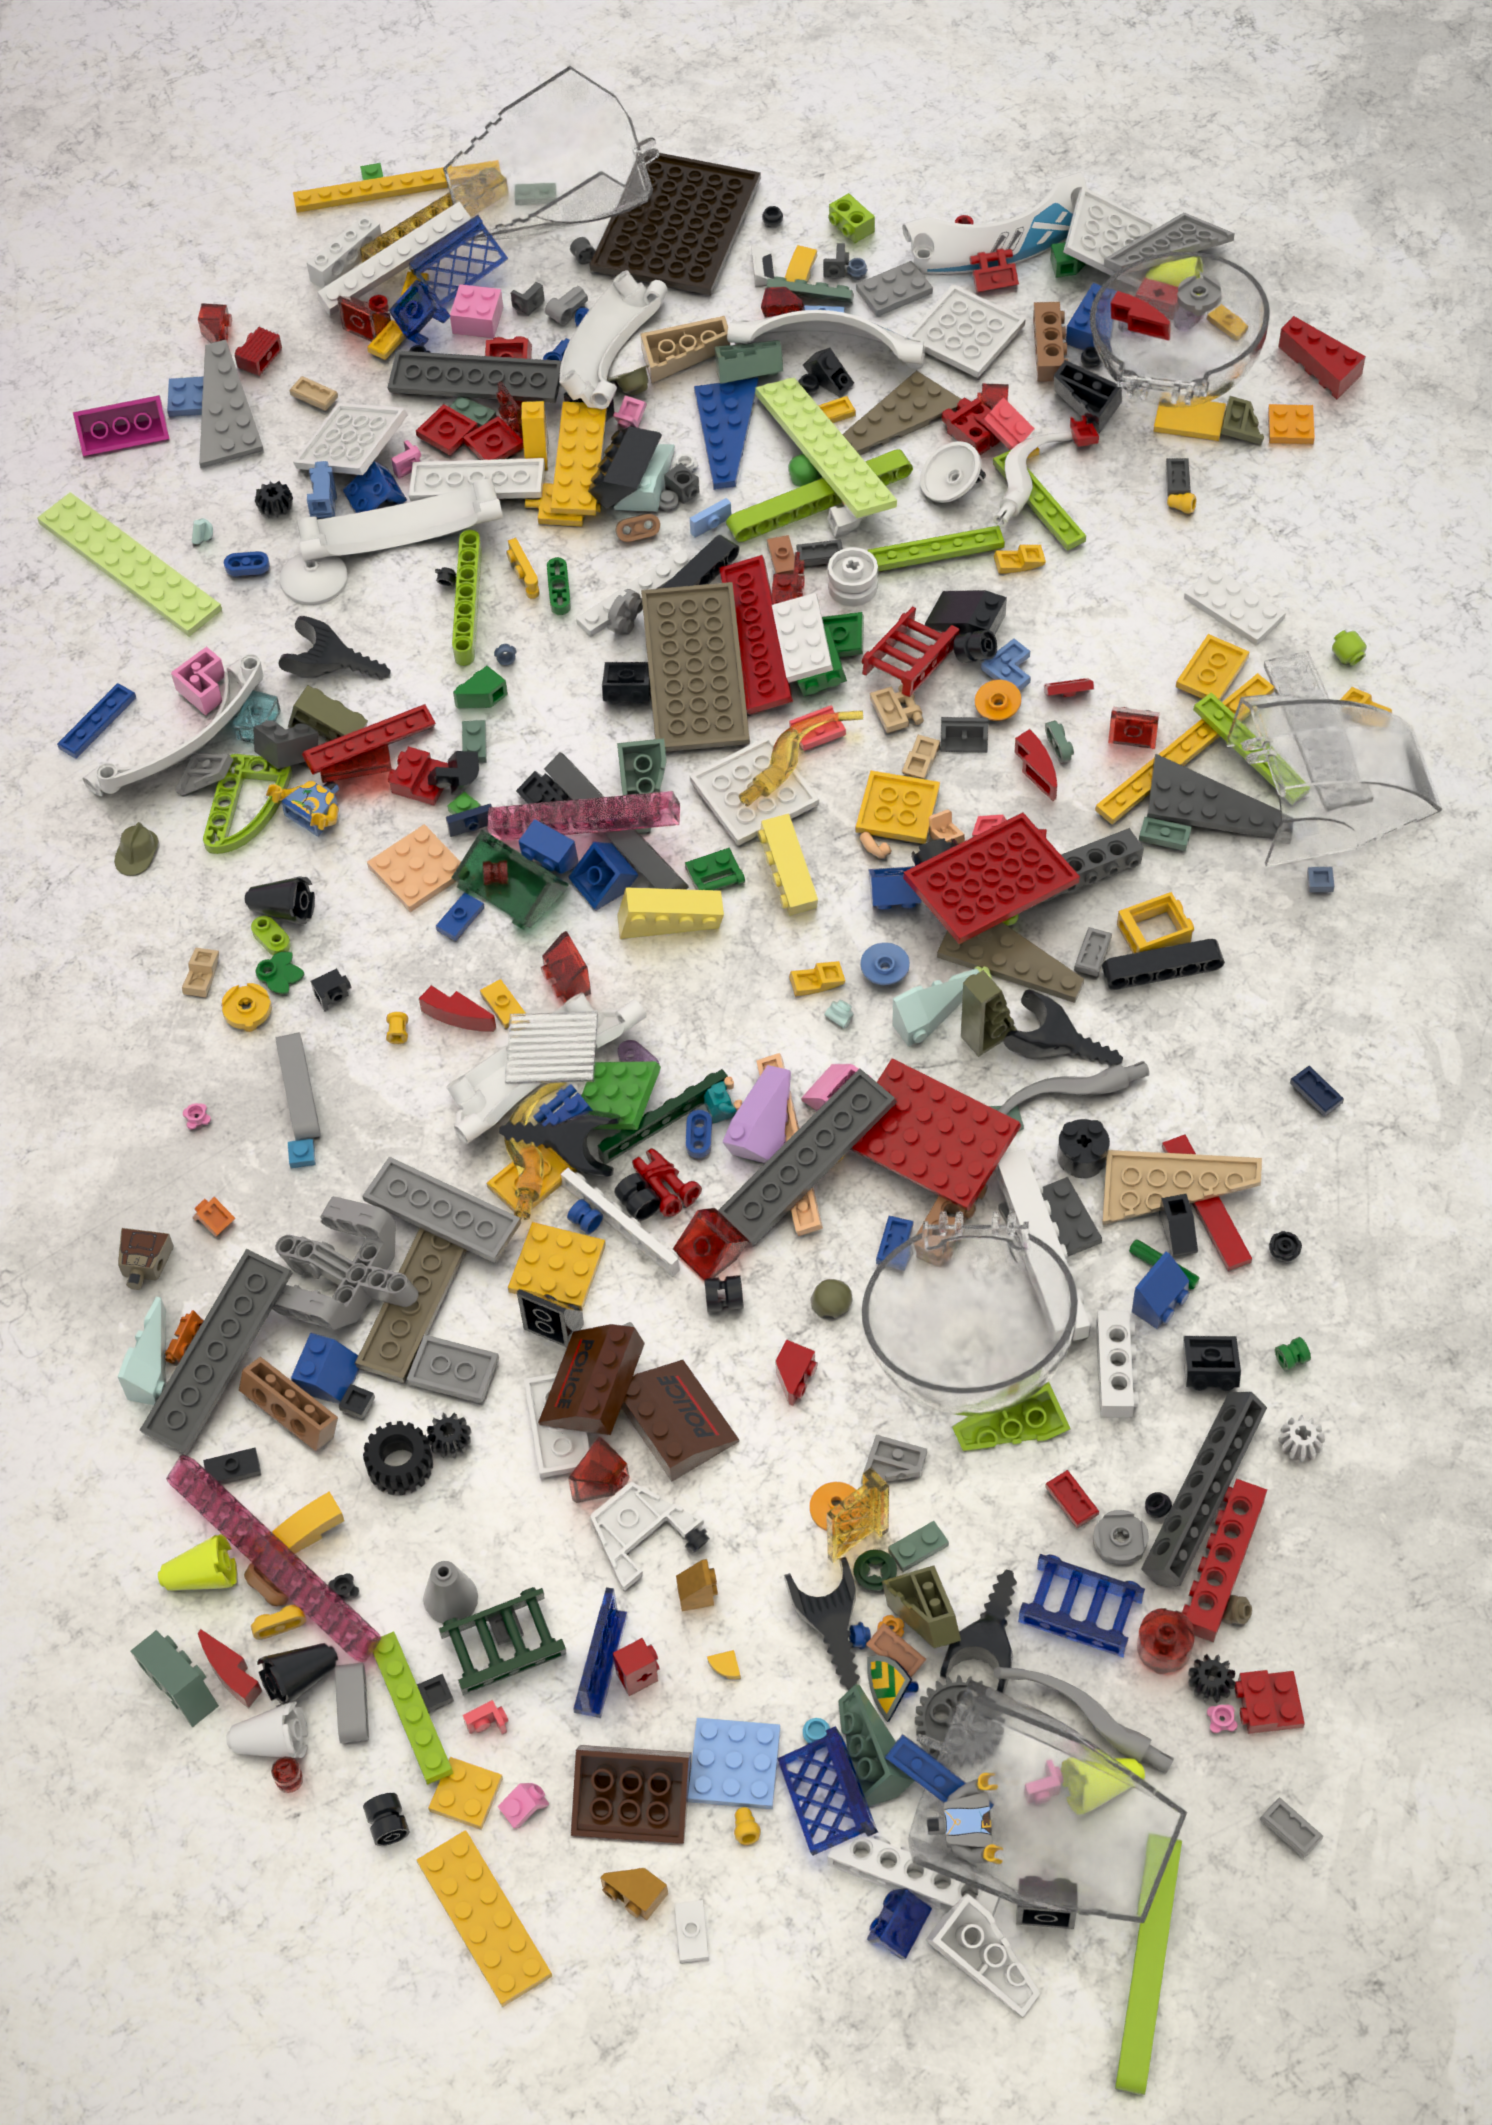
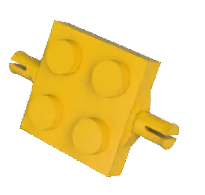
M543 483L542 498H539V500L525 499V508H538V524L583 527L586 515L551 513L552 483ZM597 503L596 512H601V503Z

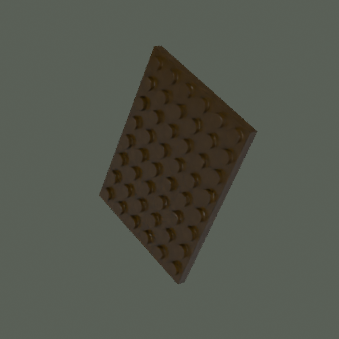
M642 149L590 262V271L617 276L621 272L628 270L634 280L651 283L654 280H660L667 287L711 295L761 180V172Z

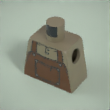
M128 1228L121 1229L118 1266L122 1275L128 1277L127 1287L133 1290H140L144 1279L154 1281L159 1279L174 1247L170 1234Z

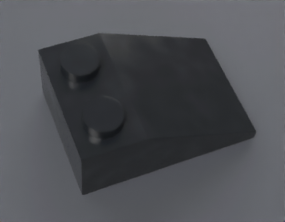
M986 590L943 591L926 620L925 626L940 632H946L953 625L959 628V634L990 630L995 635L1006 616L1007 597Z
M523 1289L517 1291L523 1329L567 1348L573 1331L581 1330L584 1325L582 1311L575 1305H565L558 1302L556 1298L548 1294L542 1295Z

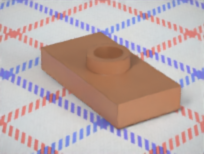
M789 535L767 539V546L776 578L798 574V566Z
M885 1623L881 1625L866 1644L876 1654L895 1661L904 1670L909 1679L926 1660L924 1656Z

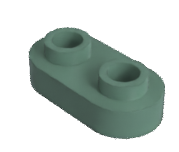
M1056 720L1045 723L1047 739L1060 763L1071 761L1074 749L1070 741L1067 742L1063 725L1061 723L1058 724Z

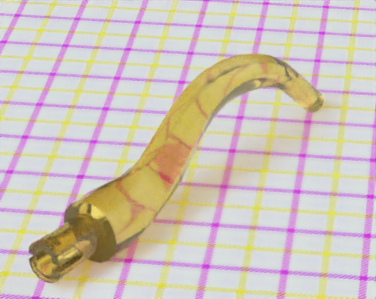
M863 710L818 715L789 727L776 740L768 768L754 777L753 785L739 794L740 801L748 807L759 797L769 796L788 779L798 764L799 744L807 733L832 721L863 720Z
M555 1079L535 1091L516 1108L509 1121L514 1125L520 1121L525 1126L537 1103L542 1098L566 1085V1079ZM504 1137L506 1150L518 1170V1181L515 1190L518 1203L514 1215L522 1219L524 1213V1220H528L531 1216L533 1202L539 1200L544 1178V1159L542 1153L533 1142L525 1144L524 1140L516 1143L514 1138L506 1140Z

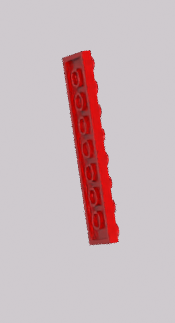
M763 555L720 567L722 583H733L745 702L748 715L793 702L772 609L774 604Z

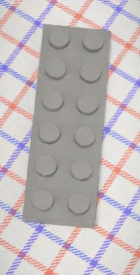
M388 1157L362 1196L365 1202L380 1207L392 1215L496 1263L521 1224V1218L392 1157Z

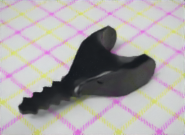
M299 616L297 618L295 629L301 636L313 644V648L308 652L298 655L283 654L278 663L281 670L303 677H317L339 668H350L352 672L359 670L361 674L367 672L369 676L377 675L379 679L389 677L391 670L387 668L385 663L379 664L378 660L371 661L369 656L363 657L360 652L354 653L353 648H348L329 625L307 616Z
M1030 989L1025 990L1021 1003L1025 1008L1035 1013L1041 1027L1029 1032L1019 1030L1008 1032L1004 1039V1045L1009 1050L1032 1059L1070 1054L1071 1056L1078 1054L1081 1059L1089 1057L1091 1061L1097 1059L1101 1064L1107 1062L1110 1067L1122 1063L1123 1057L1119 1055L1118 1050L1111 1051L1109 1046L1102 1047L1100 1042L1093 1043L1090 1037L1083 1038L1081 1033H1077L1061 1005L1048 996Z
M585 1111L555 1125L549 1122L546 1126L541 1122L535 1126L528 1122L524 1126L520 1121L516 1125L509 1121L507 1124L500 1126L499 1134L503 1135L506 1140L514 1138L516 1143L524 1140L525 1144L533 1142L536 1147L543 1144L546 1149L552 1148L572 1168L586 1174L608 1177L614 1174V1168L598 1162L590 1154L587 1147V1137L589 1131L594 1127L605 1124H618L620 1115L602 1111Z
M842 1557L839 1558L842 1572L841 1583L832 1593L826 1596L814 1597L805 1594L798 1589L791 1573L785 1574L784 1580L792 1606L804 1622L824 1637L823 1642L829 1645L827 1653L833 1655L831 1663L838 1666L836 1674L842 1676L840 1684L850 1690L857 1684L860 1678L855 1673L858 1666L852 1662L855 1658V1654L850 1652L853 1643L848 1641L851 1635L848 1631V1626L856 1601V1589L847 1558Z
M1006 1569L1002 1574L997 1575L998 1583L992 1586L994 1593L988 1595L990 1602L984 1604L986 1611L980 1614L979 1620L959 1631L961 1641L949 1644L941 1667L940 1678L946 1679L955 1665L964 1660L971 1659L982 1660L988 1663L994 1670L996 1667L1012 1668L1013 1651L1005 1631V1627L1008 1625L1005 1617L1010 1615L1007 1607L1012 1604V1600L1009 1597L1015 1594L1012 1587L1017 1584L1013 1571ZM998 1678L996 1696L1003 1697L1009 1679Z

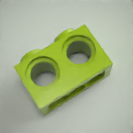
M848 193L829 204L828 218L830 223L839 228L844 236L850 238L854 243L875 232V216L851 194Z

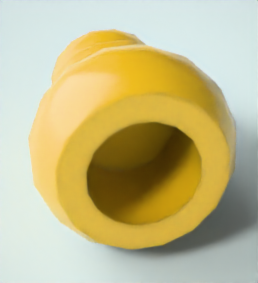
M1192 493L1171 494L1168 496L1167 505L1170 508H1176V510H1181L1185 514L1193 513L1196 508L1197 499Z
M741 1807L737 1809L734 1814L736 1819L735 1839L743 1845L753 1844L758 1841L761 1835L760 1826L755 1822V1818L752 1816L749 1808Z

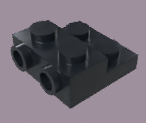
M605 662L602 681L603 701H609L612 704L621 701H632L635 704L649 701L650 678L648 662Z
M1237 1336L1183 1337L1186 1387H1193L1198 1391L1205 1390L1207 1387H1220L1224 1391L1240 1387L1241 1367Z

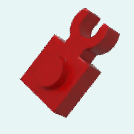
M1082 415L1081 421H1075L1073 417H1070L1071 433L1077 447L1099 443V435L1093 424H1087L1086 416Z

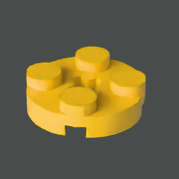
M247 983V986L239 987V985L234 986L225 993L222 999V1012L227 1023L235 1028L244 1029L247 1032L254 1031L257 1026L264 1023L272 1010L267 991L254 983ZM251 1003V1008L243 1010L242 1004L248 1005Z

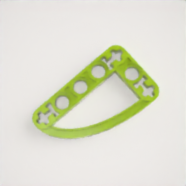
M230 755L233 762L225 778L218 781L203 835V843L209 853H227L247 844L264 829L281 804L280 800L278 803H274L271 800L272 796H269L255 818L242 830L229 836L244 779L276 782L275 785L280 786L282 789H287L292 776L291 766L284 767L281 772H277L280 769H277L261 756ZM260 764L264 766L260 771L252 770L255 765ZM228 781L236 782L234 787H224V784ZM223 800L231 801L230 805L226 807L219 806V803ZM218 819L226 820L221 826L213 824ZM215 834H217L218 840L211 844L215 840Z

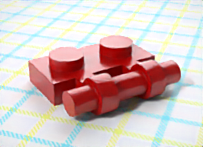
M1001 248L996 249V252L986 254L985 252H979L975 256H970V264H979L980 266L979 270L972 272L976 293L1019 285L1015 263L1007 264L1006 262L1007 258L1013 257L1012 249L1004 250ZM998 261L999 266L988 268L987 262Z

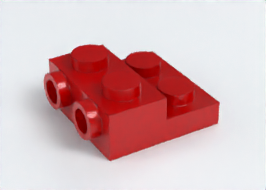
M522 336L514 337V339L495 337L493 340H486L485 356L531 359L532 344L528 338Z
M408 746L406 752H400L396 770L391 769L389 772L388 782L390 783L391 793L435 806L444 788H439L437 785H428L427 776L435 767L448 768V763L432 759L430 752Z
M1268 1670L1239 1674L1234 1688L1236 1698H1241L1243 1708L1239 1710L1242 1725L1247 1726L1248 1734L1304 1728L1305 1722L1294 1671L1268 1674Z

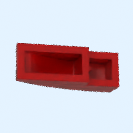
M1120 291L1116 292L1110 303L1111 319L1128 323L1129 331L1167 341L1170 340L1171 323L1160 311L1139 298Z
M1028 729L1015 738L1014 752L1023 760L1022 772L1045 795L1054 801L1057 798V778L1052 760L1040 739L1031 729Z
M431 985L419 997L421 1012L438 1021L474 1031L494 1032L497 1029L493 1014L458 991L449 997Z
M200 1629L197 1634L214 1673L223 1686L249 1709L262 1692L259 1682L245 1672L248 1667L242 1656Z

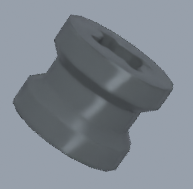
M579 237L570 245V252L576 257L578 263L584 265L591 262L595 249L590 245L586 237Z

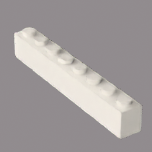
M460 201L320 289L318 291L319 302L329 316L335 314L470 228L471 217Z
M1025 1149L1003 1155L995 1168L996 1176L1058 1345L1087 1338L1090 1327L1093 1326L1090 1312L1085 1311L1082 1305L1084 1304L1083 1293L1080 1288L1077 1289L1075 1286V1272L1072 1266L1068 1267L1066 1261L1068 1255L1065 1245L1059 1243V1229L1056 1222H1052L1049 1216L1051 1215L1048 1200H1043L1042 1183L1039 1178H1035L1033 1173L1035 1172L1032 1157H1027Z

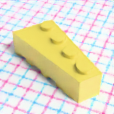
M789 813L761 821L758 837L764 850L767 864L773 873L774 885L780 891L781 895H779L782 908L787 909L789 916L816 909L818 897Z
M626 888L617 914L620 939L719 929L724 916L721 891Z

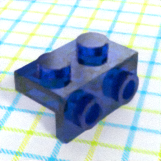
M895 1889L885 1897L883 1901L884 1907L880 1915L870 1925L869 1930L871 1932L867 1940L871 1943L881 1944L900 1959H906L932 1907L907 1889Z

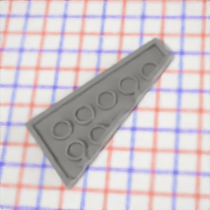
M226 340L205 345L200 468L264 451Z

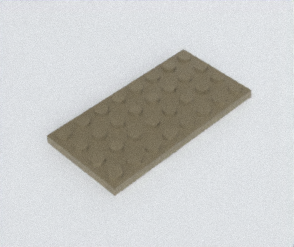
M733 583L641 590L655 739L664 738L665 752L750 744Z

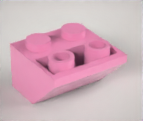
M831 1064L803 1095L801 1101L818 1111L859 1068L852 1064Z

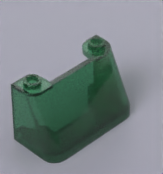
M481 829L451 877L458 882L457 888L467 894L473 891L513 917L512 923L523 930L526 926L531 928L565 893L570 885L534 861L528 860L520 852Z

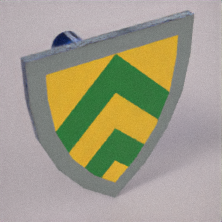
M882 1655L867 1657V1674L874 1702L885 1720L890 1722L904 1694L916 1693L919 1685L916 1681H912L913 1679L901 1664L891 1657Z

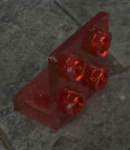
M501 381L497 383L498 392H496L500 403L498 408L499 414L503 420H507L508 426L523 440L522 402L527 401H515Z
M795 552L793 574H773V604L803 596V593L800 592H802L805 586V575H801L804 574V560H800V552Z

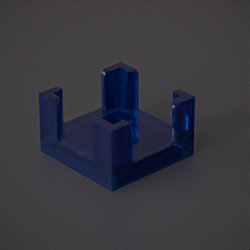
M416 279L389 309V312L407 339L424 346L429 339L419 332L432 318L445 323L450 318V314L432 299L431 296L435 297L437 295L434 289Z

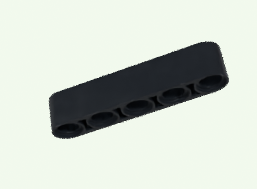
M722 535L716 536L662 588L710 584L720 574V567L730 565L736 559L740 550L739 546Z
M1205 939L1109 958L1102 963V969L1108 988L1119 990L1215 971L1224 966L1225 961L1218 941L1216 939Z

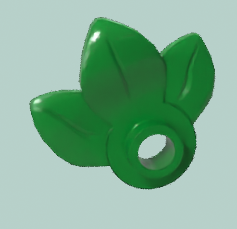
M292 952L276 953L271 959L259 962L255 970L258 980L267 983L268 989L278 994L289 993V984L300 981L305 973L298 966L291 964Z

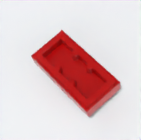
M1089 678L1046 683L1044 685V693L1048 696L1062 694L1063 697L1076 696L1078 691L1094 689V682Z
M1068 1470L1045 1484V1488L1076 1528L1099 1515L1097 1507Z

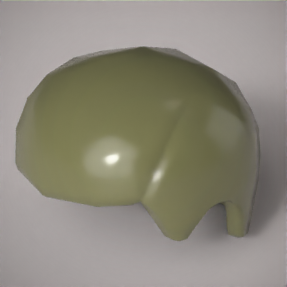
M827 1279L815 1287L810 1300L812 1309L818 1316H833L837 1318L849 1310L853 1298L851 1289L843 1281Z

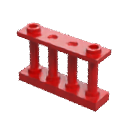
M913 606L900 616L898 622L862 658L863 675L867 676L874 667L901 680V683H903L902 694L909 698L954 650V640L959 634V628L953 625L946 632L940 633L915 621L916 608ZM912 629L935 640L936 643L928 646L906 635V633ZM901 642L924 653V656L917 659L894 648V646ZM887 654L912 666L910 671L907 670L905 672L882 661V659Z

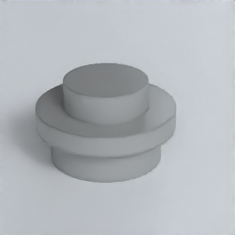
M670 490L662 491L659 507L663 510H672L678 505V495Z

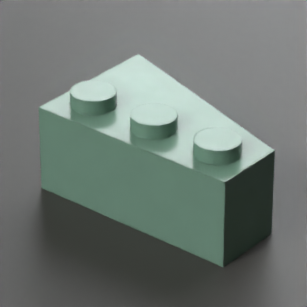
M779 340L715 347L716 369L720 384L762 375H777L778 372L783 371L782 347Z

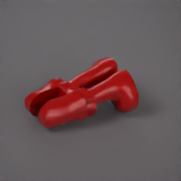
M653 1148L646 1151V1155L651 1162L647 1165L639 1156L632 1160L635 1171L644 1177L649 1187L661 1199L659 1208L664 1217L679 1214L682 1210V1204L685 1207L691 1206L702 1192V1187L698 1182L689 1181L684 1184L677 1177L680 1171L674 1168V1164L667 1161ZM667 1182L677 1196L671 1194L662 1183Z

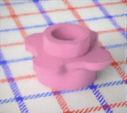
M194 1103L184 1109L183 1116L187 1118L188 1122L186 1125L189 1129H195L197 1126L210 1123L211 1118L206 1113L207 1107L205 1104Z
M1226 1704L1208 1708L1207 1715L1210 1717V1730L1213 1733H1219L1222 1730L1230 1732L1236 1730L1237 1722L1234 1721V1707ZM1224 1717L1225 1720L1221 1721L1219 1718Z

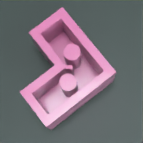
M207 646L171 672L175 689L204 715L222 703L221 693L217 682L224 678L225 672L222 660Z

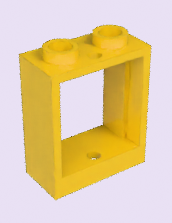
M1172 892L1118 911L1117 926L1133 953L1191 942L1194 925L1190 918H1186L1180 900H1176ZM1167 912L1177 932L1146 942L1136 923Z

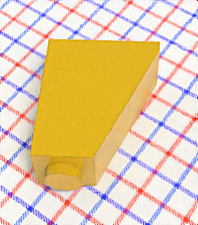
M544 401L522 402L521 419L525 459L544 458L545 471H548V431Z

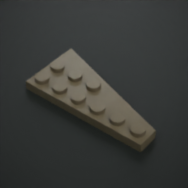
M916 370L842 435L859 455H863L869 452L871 447L880 443L883 446L896 436L901 438L930 425V421L939 417L942 418V412L948 408L953 411L956 410L961 398Z
M1000 923L961 944H958L947 931L937 951V958L971 969L977 966L981 968L985 966L989 968L992 976L1074 1003L1084 984L1083 977L1004 923Z

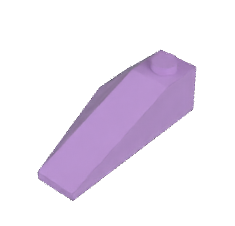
M770 1065L766 1066L731 1120L723 1139V1144L732 1155L766 1163L786 1143L785 1124L788 1121L786 1111L787 1100H789L790 1070Z

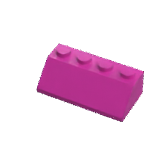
M160 395L73 412L83 456L169 439Z

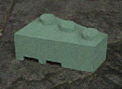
M155 1630L130 1652L143 1671L160 1690L166 1693L172 1700L171 1703L176 1709L180 1708L187 1722L194 1727L219 1705L203 1680L207 1677L198 1665L192 1667L190 1665L192 1661L183 1650L179 1653L176 1651L178 1646L169 1635L164 1638Z

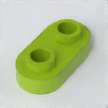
M260 916L253 920L251 924L253 936L271 955L274 956L276 953L288 952L290 950L289 936L271 917Z

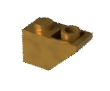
M707 1559L697 1562L676 1575L682 1611L714 1606L713 1596L718 1595L715 1570L714 1568L709 1569Z
M646 1868L608 1872L600 1877L603 1887L602 1891L614 1901L617 1898L626 1904L625 1909L636 1918L642 1916L645 1920H648L668 1895L667 1884Z

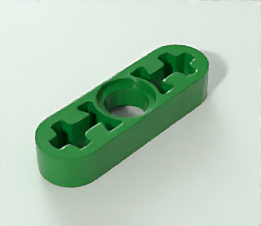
M555 557L547 562L550 607L554 614L564 615L571 609L567 563L563 558ZM556 567H559L560 575H555ZM557 583H562L565 585L561 589L553 588V586ZM562 597L563 605H558V598Z

